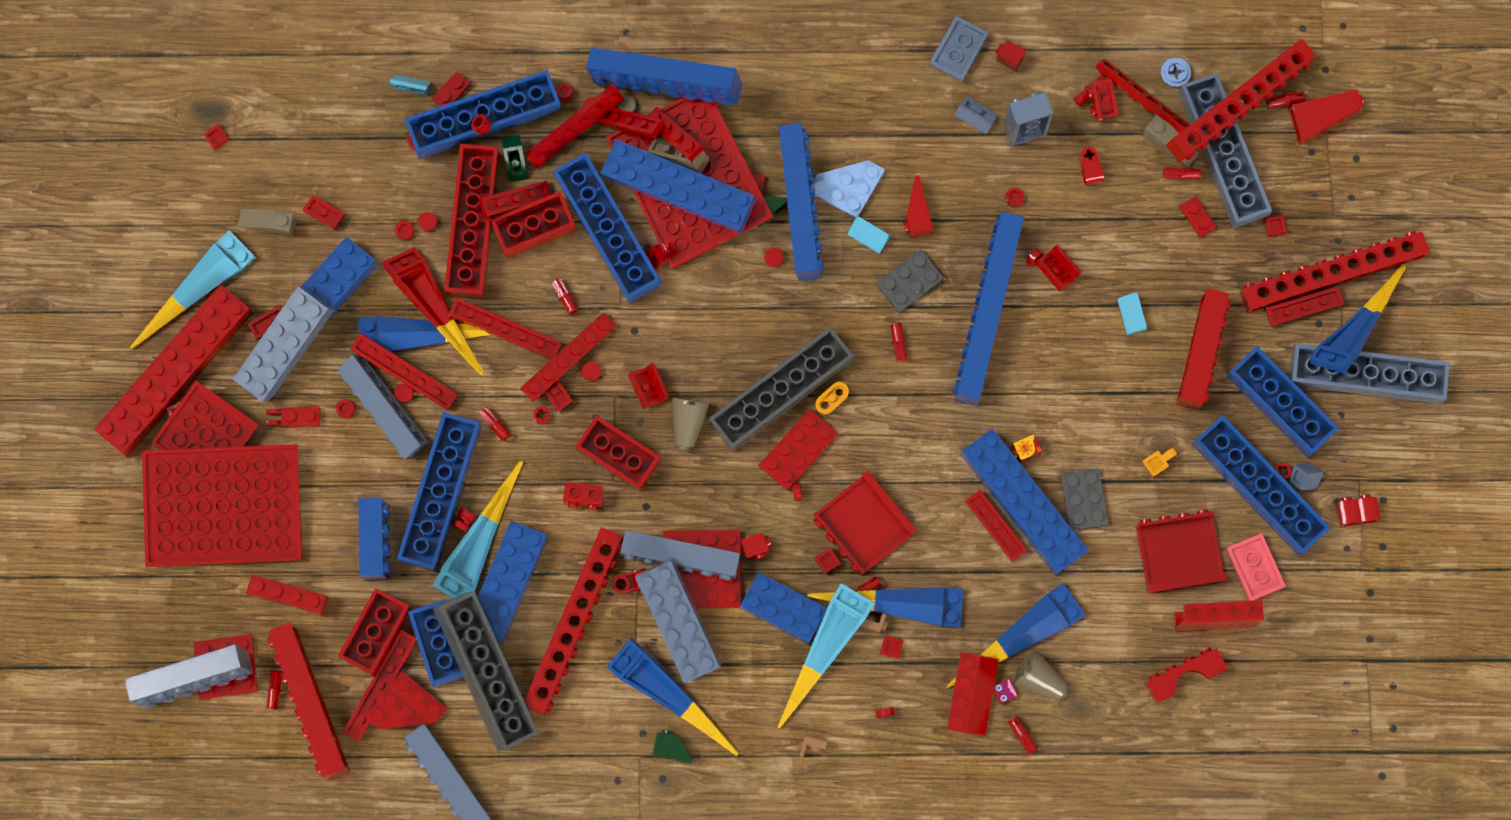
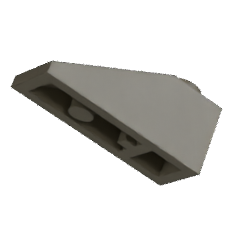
M1156 115L1145 128L1142 136L1177 161L1165 145L1179 133L1170 124ZM1195 151L1197 155L1189 161L1183 160L1180 164L1189 168L1199 153Z
M656 137L647 151L702 174L710 159L702 151L690 162L661 137Z
M241 208L237 227L293 237L297 219L293 213Z

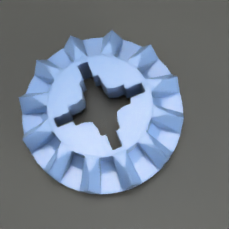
M1171 58L1162 65L1161 76L1163 81L1170 87H1180L1190 79L1191 69L1185 60ZM1174 66L1177 72H1181L1178 74L1177 79L1174 74H1170L1173 72Z

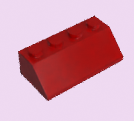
M960 652L947 730L982 736L986 735L999 663L998 658Z

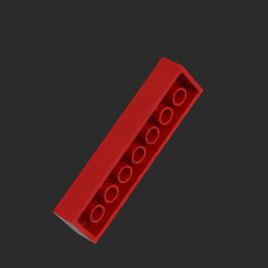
M460 144L444 287L446 296L485 298L492 232L490 219H493V215L484 218L478 199L496 194L500 157L498 147Z
M289 622L269 630L268 643L276 651L274 659L277 666H280L283 670V673H280L284 684L289 686L290 691L287 693L291 703L293 702L296 705L297 709L294 712L297 720H300L303 724L301 728L302 734L310 743V746H308L309 753L317 761L315 769L318 776L321 775V777L330 780L350 772L296 626Z

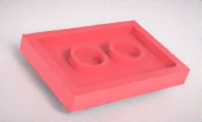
M1262 533L1226 548L1248 601L1256 600L1286 587Z

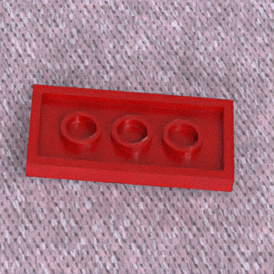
M808 409L758 466L788 491L792 484L802 476L837 437L838 433L811 409Z

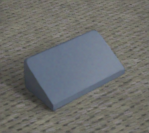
M968 96L960 104L955 114L958 118L985 134L989 132L999 116Z

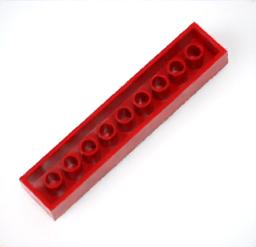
M220 285L93 430L124 456L128 457L167 413L166 408L174 405L253 314L251 309Z

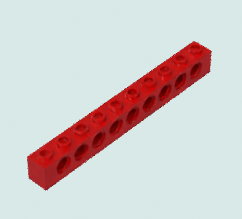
M1303 38L1176 135L1165 146L1179 163L1185 159L1187 161L1191 160L1197 155L1195 152L1197 149L1201 151L1210 144L1208 142L1210 139L1215 141L1223 134L1222 130L1224 128L1228 131L1236 124L1235 120L1237 118L1242 120L1249 114L1247 110L1250 108L1255 110L1261 105V99H1269L1275 94L1274 89L1280 90L1287 84L1286 80L1288 78L1293 80L1300 74L1299 70L1301 68L1306 70L1313 64L1311 60L1316 54Z
M1411 231L1406 233L1403 238L1398 239V236L1392 237L1384 244L1377 242L1371 244L1365 250L1358 248L1351 251L1352 254L1346 256L1343 253L1334 256L1333 260L1330 261L1326 259L1320 260L1312 267L1305 265L1299 267L1298 271L1293 273L1286 271L1279 274L1280 277L1274 279L1270 276L1262 279V282L1258 284L1254 282L1244 285L1240 292L1247 314L1404 263L1425 258L1430 253L1422 231L1418 233ZM1403 244L1410 248L1409 252L1402 249ZM1384 250L1390 251L1392 257H1386ZM1366 256H1371L1374 259V263H1369L1366 260ZM1348 262H1354L1356 269L1350 268ZM1331 267H1335L1338 270L1337 275L1331 273ZM1312 273L1319 274L1321 280H1315L1312 277ZM1294 279H1300L1303 285L1297 286L1294 283ZM1277 284L1283 285L1284 288H1285V291H1284V292L1278 291V290L1276 289V285H1277ZM1264 290L1267 297H1260L1258 291Z
M603 527L600 528L524 702L527 709L546 716L547 712H551L554 706V702H552L555 694L558 695L562 688L560 681L569 672L570 666H568V663L577 654L578 648L575 647L578 641H582L586 631L583 629L586 623L591 622L594 614L591 611L594 605L597 606L602 596L599 593L601 588H605L609 581L607 575L609 570L613 571L617 560L615 557L617 552L621 553L622 535ZM603 547H610L612 551L609 555L604 556L601 554ZM595 565H603L604 570L601 573H595L593 571ZM588 582L596 584V588L593 591L585 589ZM582 599L588 601V606L585 609L578 608V602ZM573 617L580 619V624L576 627L570 625V620ZM565 635L572 636V642L568 645L562 643V638ZM557 653H563L565 656L564 660L560 663L554 661V656ZM549 671L557 673L556 678L552 681L546 678V674ZM543 688L549 691L548 696L544 699L538 696L539 691Z

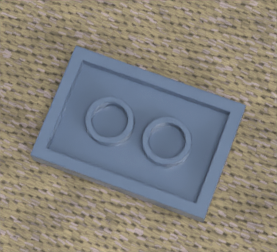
M955 16L929 65L963 82L989 32Z

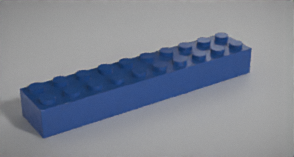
M1001 212V216L996 217L992 232L996 233V235L991 237L988 248L991 253H987L984 268L987 271H983L979 285L983 288L978 290L975 301L978 308L974 307L970 321L974 325L969 326L966 338L969 344L965 343L962 359H965V362L960 363L957 377L961 378L956 380L953 395H956L955 401L978 406L1024 219L1022 216Z

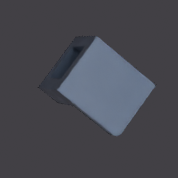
M1311 463L1295 464L1289 482L1302 491L1317 489L1323 471Z

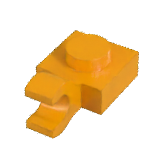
M1173 448L1162 455L1159 451H1156L1144 459L1142 463L1153 478L1169 467L1167 461L1175 457L1177 453Z

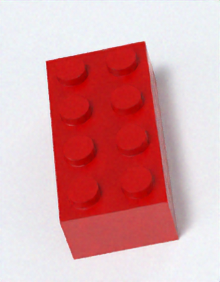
M561 191L490 219L506 259L577 231Z
M597 415L575 446L577 452L639 492L642 491L662 461L659 455Z
M375 588L342 647L338 658L374 677L409 615L408 612L412 608Z

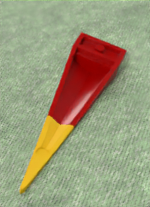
M414 247L383 261L382 266L392 277V282L482 376L483 370L461 334L456 322L452 317L448 316L450 311L425 259Z

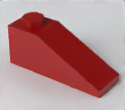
M919 175L915 176L906 222H903L905 233H909L910 238L931 234L933 231Z

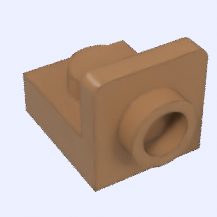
M882 614L880 623H876L875 618L867 616L860 628L880 634L881 630L885 631L889 621L885 619L887 614Z
M804 736V740H799L797 751L800 752V757H804L807 746L810 747V751L821 753V750H826L827 742Z

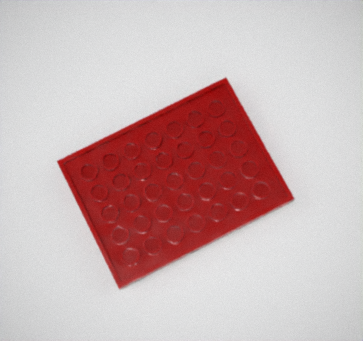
M682 97L660 109L703 146V151L710 158L702 172L703 175L755 196L757 201L743 233L773 219V215L714 101L713 103H708L702 99L689 100ZM618 130L606 136L611 149L617 139L648 151L654 138L623 130ZM632 190L659 245H667L672 242L675 246V249L666 255L671 269L741 235Z
M298 444L142 451L145 567L302 560Z

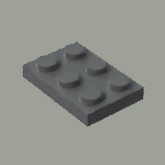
M920 249L878 280L876 286L895 310L900 313L942 282L944 277Z
M1099 468L1061 473L1060 477L1068 525L1074 531L1108 526Z

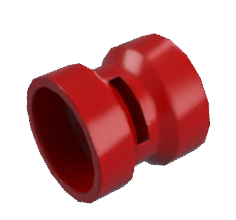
M461 507L458 517L452 521L451 525L467 533L470 525L476 521L477 517Z

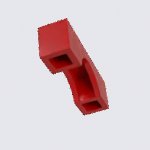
M253 574L246 591L249 596L285 604L323 617L329 601V597Z
M1209 647L1201 651V656L1195 659L1193 656L1184 659L1183 665L1177 667L1174 664L1166 668V673L1162 675L1155 673L1149 676V681L1145 685L1155 705L1175 695L1177 679L1184 673L1196 672L1203 675L1206 679H1210L1226 671L1227 667L1218 649L1212 650Z

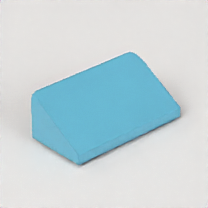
M394 75L390 79V84L394 89L429 95L430 81Z
M859 216L856 217L847 233L848 236L880 254L890 237L889 234Z
M1135 292L1118 298L1117 301L1127 335L1146 331L1147 326L1138 293Z

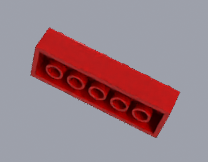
M1206 288L1201 297L1177 398V406L1198 411L1208 401L1210 391H1207V388L1212 384L1214 373L1211 370L1216 366L1218 355L1215 353L1218 351V347L1220 348L1223 336H1220L1225 328L1227 321L1224 315L1229 311L1231 300H1228L1229 293Z

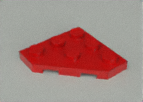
M401 671L364 717L378 729L435 724L447 708Z

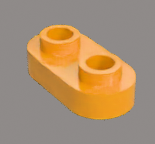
M836 382L816 400V410L822 415L832 413L847 399L849 395L847 385L843 382ZM841 390L843 394L838 396L835 392ZM822 403H828L829 407L824 409L821 405Z

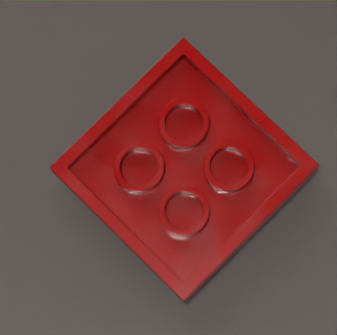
M252 634L193 642L195 657L237 645L249 652L253 673L247 675L245 679H233L227 685L211 686L210 690L203 692L198 690L199 700L259 692Z

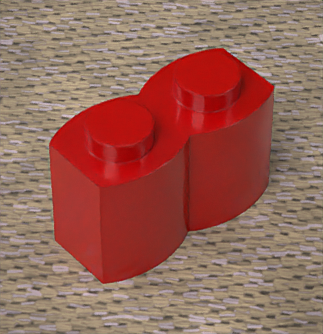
M1371 494L1361 495L1359 499L1353 500L1352 497H1344L1336 504L1340 527L1375 523L1381 520L1377 497H1371Z

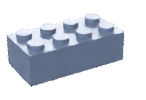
M1036 92L1031 94L1029 98L1023 100L1022 98H1017L1011 101L1004 122L1010 146L1047 135L1053 111L1046 92L1042 94Z

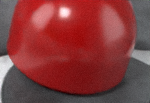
M480 114L473 119L471 128L478 134H485L491 128V121L484 114Z

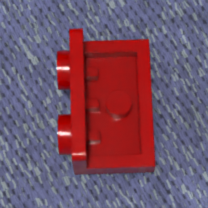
M1106 78L1088 82L1089 88H1086L1088 99L1092 101V106H1090L1092 118L1095 117V120L1102 121L1104 118L1118 115L1112 79Z
M1055 245L1050 252L1035 262L1036 266L1059 292L1073 283L1081 274L1077 265L1072 262L1059 245Z
M654 363L628 374L643 409L661 404L669 397L668 388L664 385L660 377V371Z
M566 482L563 495L564 505L572 509H579V506H582L590 511H598V508L603 509L604 488L598 485Z

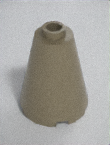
M672 398L674 444L678 445V449L689 451L690 447H694L710 403Z
M1031 651L1021 662L1023 663L1021 669L1017 668L1013 677V683L1055 700L1064 699L1069 691L1067 689L1068 684L1038 652Z

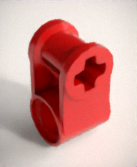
M1093 147L1084 148L1080 154L1079 162L1085 185L1104 181V172L1097 150ZM1086 154L1090 157L1092 156L1091 160L1085 158Z
M638 569L615 577L612 582L614 592L618 595H625L641 591L635 576L646 569ZM618 581H624L627 584L623 590H619L615 585Z

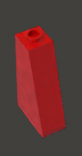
M1358 89L1293 104L1289 109L1298 144L1302 145L1359 113L1364 105L1362 95H1359Z

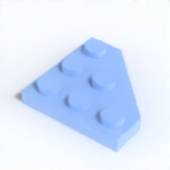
M868 160L817 174L812 182L816 197L856 218L862 212L885 169Z

